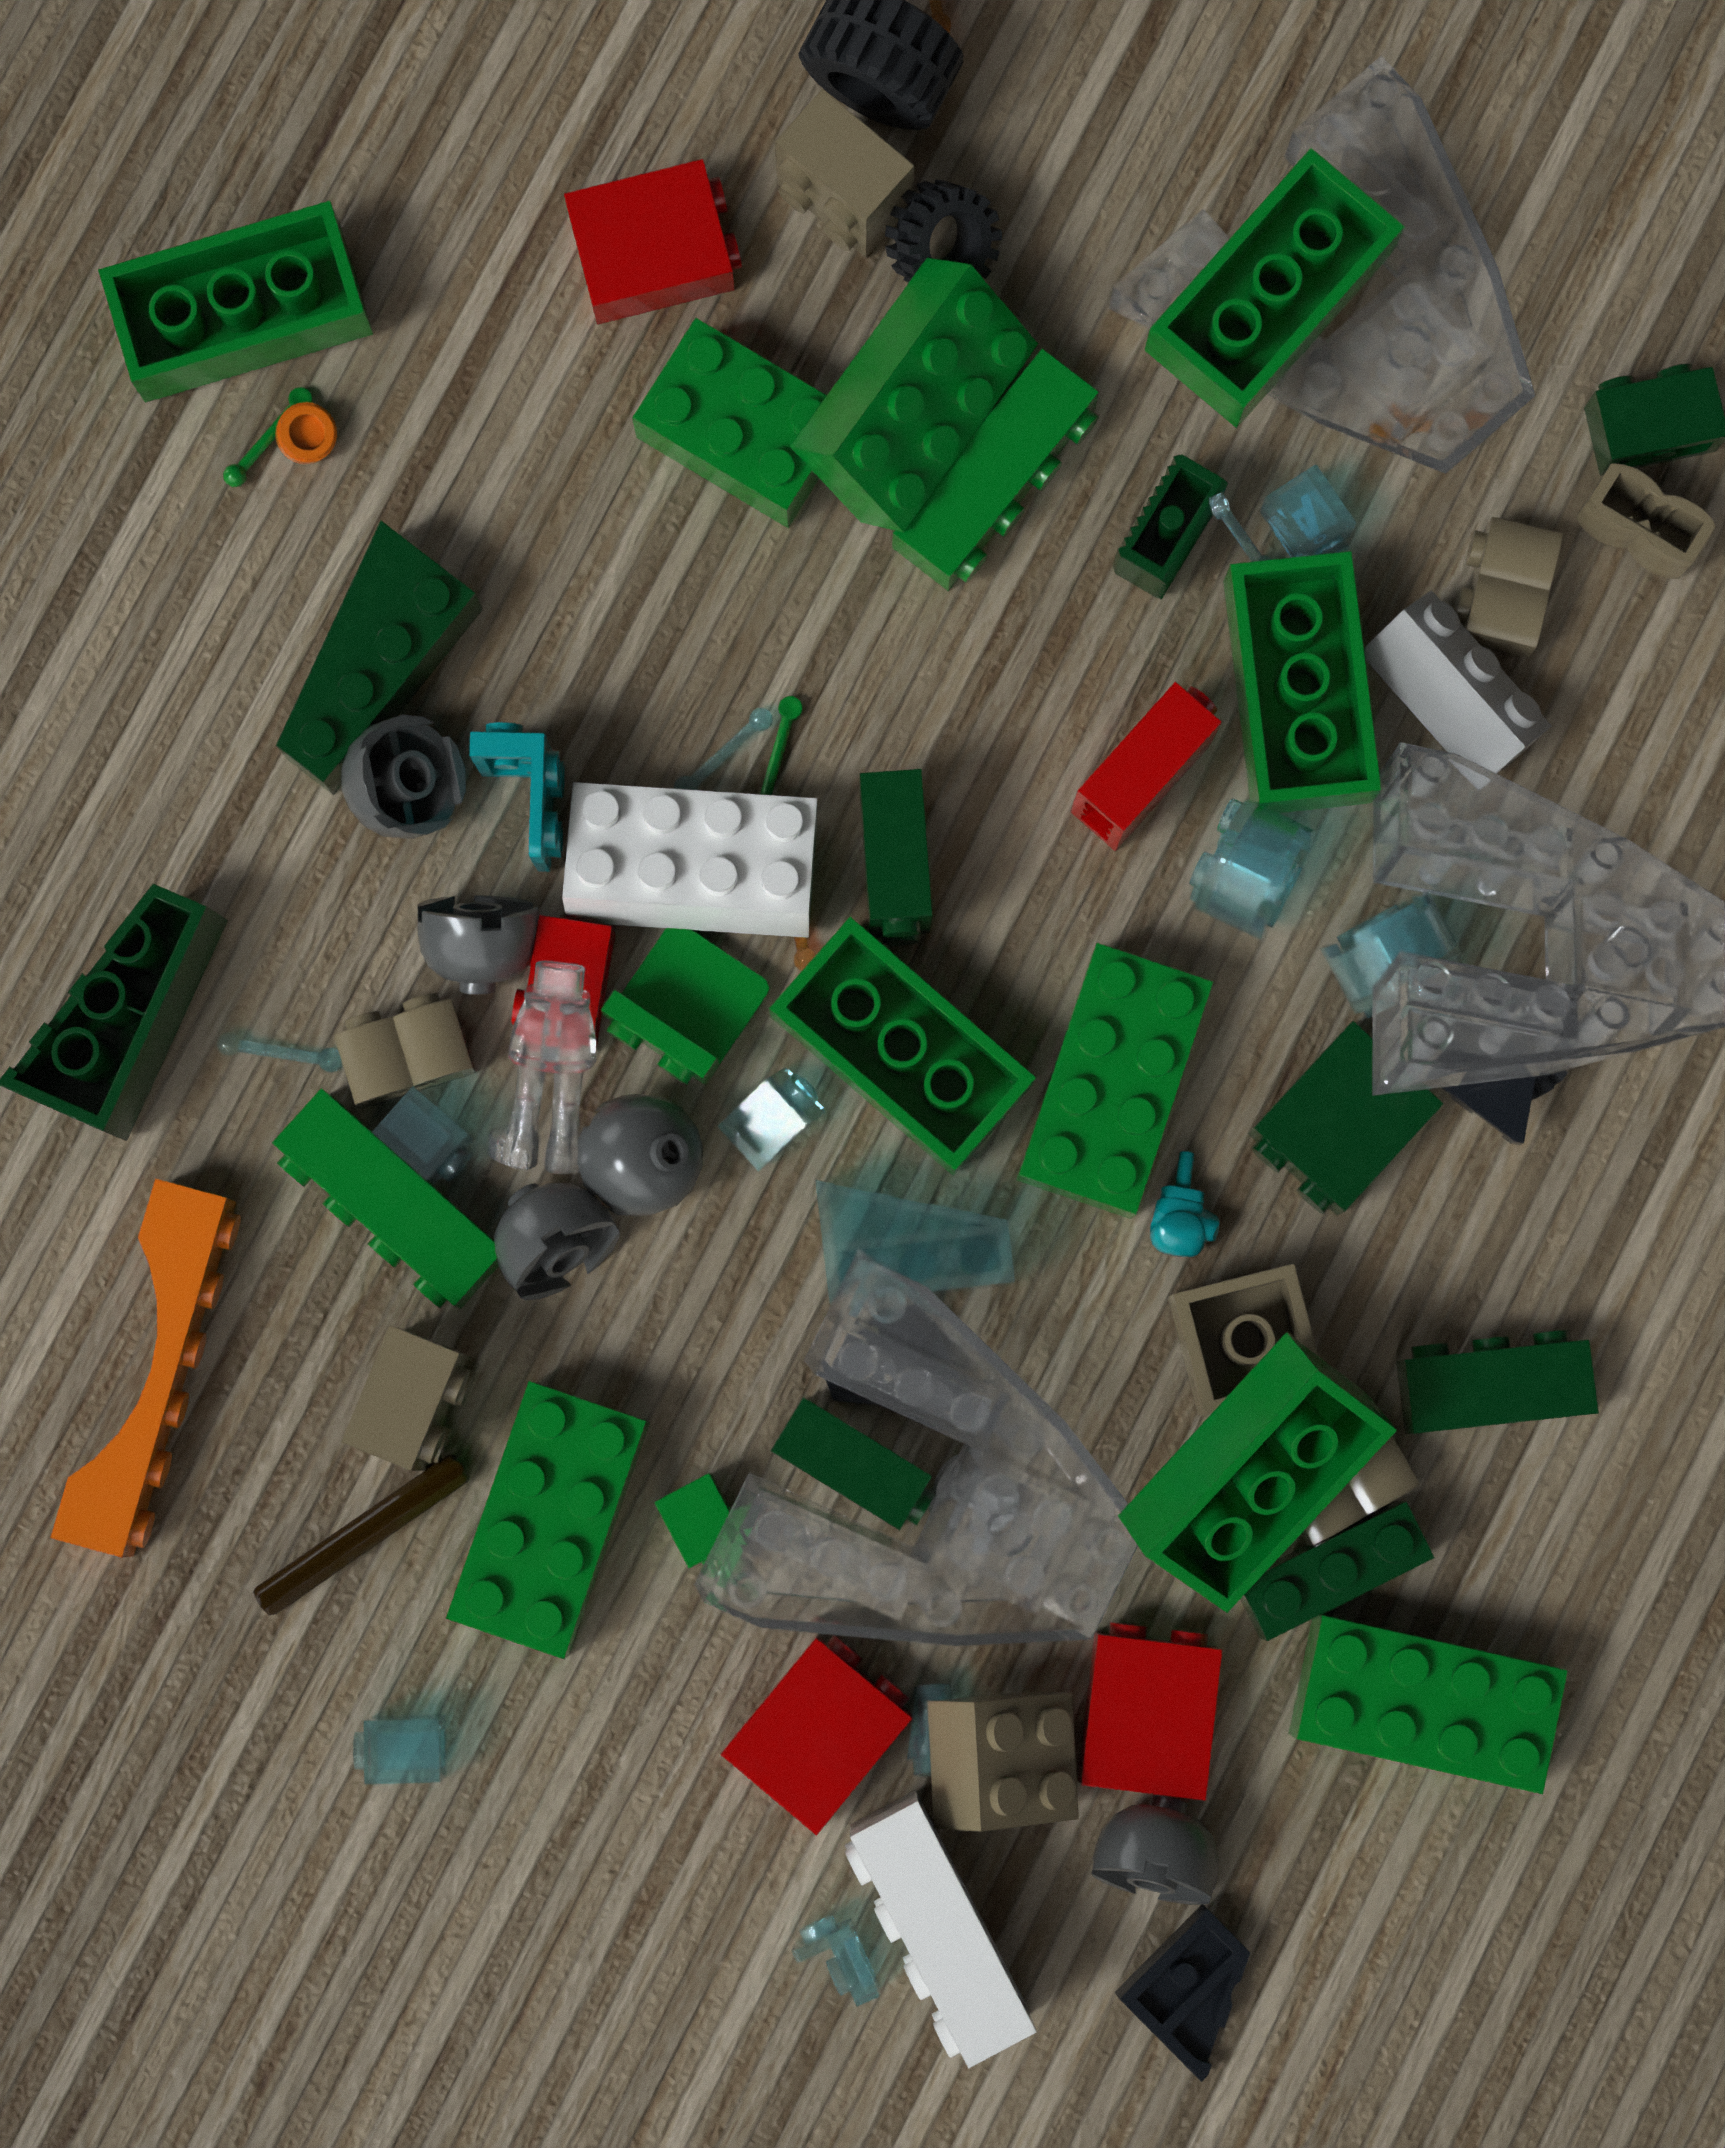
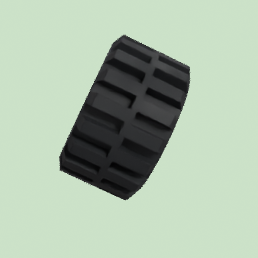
M826 0L798 53L799 59L802 61L801 64L810 76L838 101L877 122L910 130L927 129L930 127L964 63L963 52L952 36L936 20L905 0Z

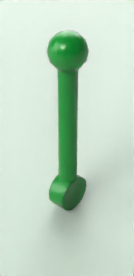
M303 387L294 388L289 394V405L238 464H231L225 468L223 479L227 485L240 487L245 483L247 470L275 440L277 422L289 407L302 402L313 403L312 395L307 389Z
M794 696L784 697L779 703L778 712L781 722L759 795L773 794L792 723L798 720L802 714V704Z

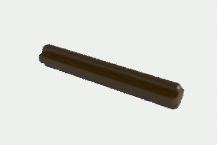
M454 1454L445 1456L438 1464L435 1463L255 1587L253 1593L263 1611L268 1615L279 1613L466 1484L470 1477L460 1459Z

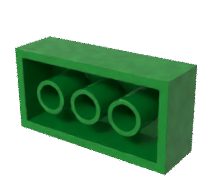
M1310 148L1151 326L1144 351L1237 429L1394 252L1405 226L1315 150Z
M330 200L98 269L131 383L145 403L373 335L341 225Z
M926 258L790 448L861 523L904 533L1038 343L971 264Z
M1352 552L1230 564L1223 584L1252 816L1372 803L1381 791Z
M851 917L846 920L769 1007L770 1017L952 1176L957 1173L1033 1086L1036 1080L1033 1074Z
M1096 943L1016 1181L1132 1219L1137 1214L1213 981Z
M1286 1332L1122 1510L1118 1517L1145 1557L1228 1613L1393 1436L1397 1429L1365 1391Z
M528 1381L446 1619L561 1659L570 1656L650 1422Z
M1319 1615L1313 1618L1311 1622L1288 1734L1295 1739L1543 1795L1568 1670L1327 1615Z

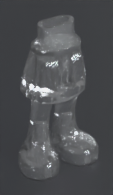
M538 961L535 965L534 984L528 986L525 990V1000L514 1023L508 1048V1058L518 1065L512 1115L508 1124L498 1125L488 1134L487 1152L489 1156L504 1165L516 1169L529 1170L534 1168L539 1162L541 1145L539 1115L545 1075L548 1072L554 1073L551 1130L546 1147L544 1166L550 1173L569 1174L580 1172L577 1157L579 1151L578 1139L582 1132L579 1121L582 1080L584 1071L592 1068L596 1063V1037L589 1009L590 994L588 991L583 990L585 967L581 965L555 961Z

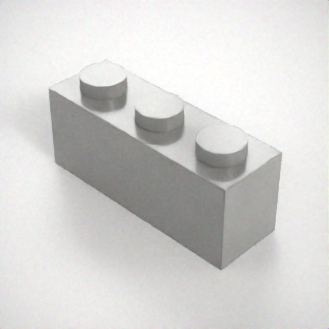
M1432 590L1405 608L1364 648L1365 660L1479 789L1504 770L1552 727L1541 714L1535 700L1528 694L1521 692L1500 668L1499 661L1495 655L1485 647H1482L1460 623L1455 610L1447 603L1441 601Z

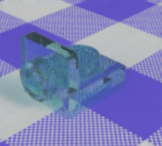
M783 1068L762 1082L718 1127L756 1170L759 1171L767 1166L805 1128L817 1121L825 1113V1109L818 1102V1094L809 1081L801 1075L793 1074L789 1069Z
M830 1915L799 1930L803 1940L796 1942L792 1949L797 1963L831 1948L834 1957L826 1960V1964L840 1996L851 1992L857 2007L880 1997L881 1986L851 1918L837 1924L834 1916Z

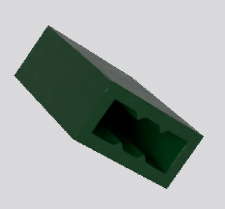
M922 769L860 773V807L869 933L873 937H882L883 945L886 946L916 944L919 942V934L930 933L932 921Z
M1352 1021L1255 1124L1248 1134L1256 1141L1251 1149L1259 1159L1277 1173L1285 1167L1302 1183L1296 1190L1309 1205L1321 1214L1330 1209L1338 1216L1351 1206L1444 1103L1361 1027Z
M804 1397L770 1450L899 1531L906 1520L917 1526L936 1493L926 1488L932 1478L930 1474Z

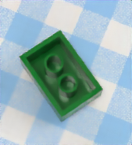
M695 317L633 415L632 420L636 438L786 528H789L819 480V477L790 446L827 395Z

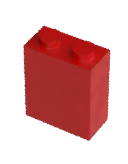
M703 159L564 193L597 325L735 290L732 270L742 268L741 257L734 232L725 235L722 233L718 214L728 212L719 176L708 179Z
M1174 682L1077 790L1071 813L1116 852L1209 748L1222 723L1214 715L1218 711L1215 704L1197 688L1190 686L1186 691L1177 682Z
M1110 1622L1109 1633L1094 1632L1078 1772L1079 1783L1082 1786L1206 1801L1222 1649L1216 1646H1208L1209 1634L1171 1630V1639L1167 1641L1146 1638L1147 1626Z
M816 1635L720 1754L816 1836L912 1720V1714L904 1708L910 1698L885 1676L881 1675L874 1683L859 1671L856 1666L863 1658L836 1635H833L827 1643Z

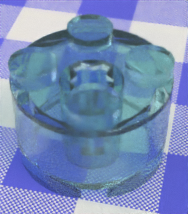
M1232 798L1227 804L1217 826V832H1220L1221 835L1215 854L1213 855L1205 851L1193 871L1189 883L1194 886L1190 900L1196 902V910L1263 941L1266 938L1267 926L1273 928L1298 880L1302 868L1299 867V863L1295 862L1301 849L1307 852L1310 851L1315 830L1269 808L1258 805L1249 799L1242 803Z
M1429 891L1411 897L1414 903L1400 910L1396 904L1337 936V939L1342 948H1339L1337 943H1328L1320 948L1355 1014L1364 1012L1366 1018L1375 1015L1376 1019H1379L1409 1003L1410 1001L1405 992L1418 986L1419 989H1423L1429 986L1430 989H1434L1463 973L1458 961L1464 955Z

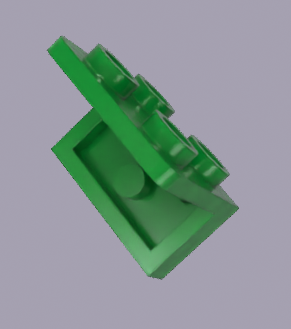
M666 928L622 993L614 990L601 1011L604 1017L611 1022L606 1031L635 1051L643 1043L662 1056L657 1065L665 1072L686 1085L693 1077L706 1086L767 997L769 985L765 978L693 930Z

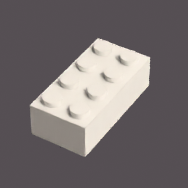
M573 782L562 895L566 919L595 924L809 938L817 831V798Z
M915 1790L851 1824L850 1838L852 1841L845 1844L847 1859L862 1886L873 1881L880 1895V1898L874 1901L876 1906L874 1910L890 1942L892 1943L902 1938L910 1954L902 1957L905 1963L903 1967L919 1999L923 2000L930 1995L932 1996L938 2008V2011L932 2013L935 2021L933 2026L948 2056L952 2058L961 2053L969 2069L1035 2034L1037 2031L1031 2013L936 1828H934V1824L917 1791Z

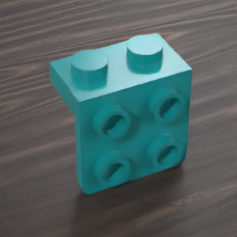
M516 723L486 724V732H470L469 756L482 777L531 778L529 857L538 872H550L551 857L561 858L563 851V823L558 821V813L553 812V797H564V761H560L559 751L552 750L545 733H523V726Z

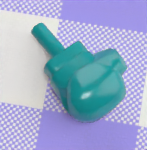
M1187 1151L1179 1152L1176 1185L1161 1188L1160 1199L1156 1203L1149 1234L1152 1245L1159 1252L1177 1257L1197 1256L1203 1250L1206 1242L1216 1241L1220 1226L1218 1216L1203 1208L1205 1193L1190 1189L1195 1154Z

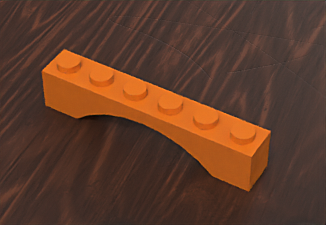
M155 1178L138 1236L150 1266L157 1299V1339L151 1371L137 1405L119 1433L93 1460L68 1477L50 1538L121 1558L132 1557L135 1554L136 1547L144 1548L146 1546L155 1519V1513L147 1511L154 1487H163L171 1466L172 1453L165 1451L171 1427L179 1428L181 1426L189 1403V1393L182 1391L189 1367L194 1369L198 1367L206 1344V1333L199 1332L205 1309L213 1310L222 1290L224 1275L216 1272L223 1249H232L238 1235L241 1216L234 1213L235 1201Z

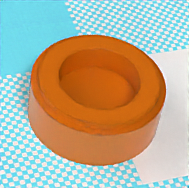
M310 402L297 403L289 407L279 418L275 430L276 442L280 451L291 461L305 465L314 464L323 460L334 448L337 440L336 423L331 414L322 406Z

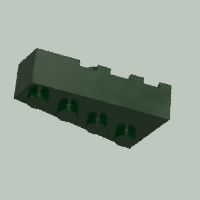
M380 520L276 743V747L288 761L334 796L341 787V769L349 746L367 728L397 717L483 610L476 593Z
M152 884L103 946L106 950L88 974L82 973L70 988L68 993L71 996L49 1024L44 1022L30 1039L31 1047L14 1068L9 1066L1 1076L0 1086L127 1141L228 920L205 905Z

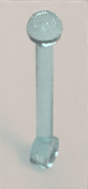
M1219 493L1211 496L1209 502L1214 516L1218 520H1223L1251 562L1272 560L1267 555H1261L1231 512L1225 495Z
M762 707L753 710L749 717V723L693 775L678 778L674 784V789L699 790L698 785L756 731H765L772 725L773 717L771 712Z
M232 1032L222 1034L217 1041L219 1052L226 1056H232L237 1052L306 1062L318 1064L328 1073L339 1071L343 1065L339 1051L334 1048H327L319 1053L240 1040Z

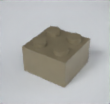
M823 88L775 141L777 184L780 185L778 192L781 197L796 211L804 214L809 210L824 222V232L841 249L850 251L853 247L867 258L886 237V225L895 227L898 224L899 219L891 216L890 213L894 205L903 209L906 208L907 204L901 196L907 190L913 191L914 165Z
M1294 1264L1175 1293L1168 1297L1198 1416L1212 1414L1286 1332L1318 1355Z
M389 1325L341 1443L410 1471H425L428 1463L435 1462L438 1464L445 1453L452 1434V1429L444 1426L451 1407L456 1404L463 1406L476 1376L475 1371L467 1369L472 1357L405 1329Z
M1021 1691L927 1701L934 1828L984 1832L1079 1819L1072 1692Z

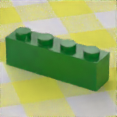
M1041 349L979 426L905 532H893L892 548L947 591L951 589L959 578L968 583L987 559L988 554L982 549L997 532L1002 537H1005L1021 518L1025 508L1019 503L1034 486L1039 491H1042L1058 472L1062 462L1056 457L1071 440L1076 445H1079L1095 426L1099 416L1093 411L1096 408L1099 392L1044 349Z
M321 1088L272 1142L284 1154L277 1164L303 1187L312 1179L324 1189L329 1196L322 1204L345 1225L350 1227L358 1220L375 1236L367 1244L394 1268L403 1260L419 1274L420 1277L413 1285L438 1308H441L449 1301L453 1306L461 1309L499 1267L495 1252V1241L324 1089Z

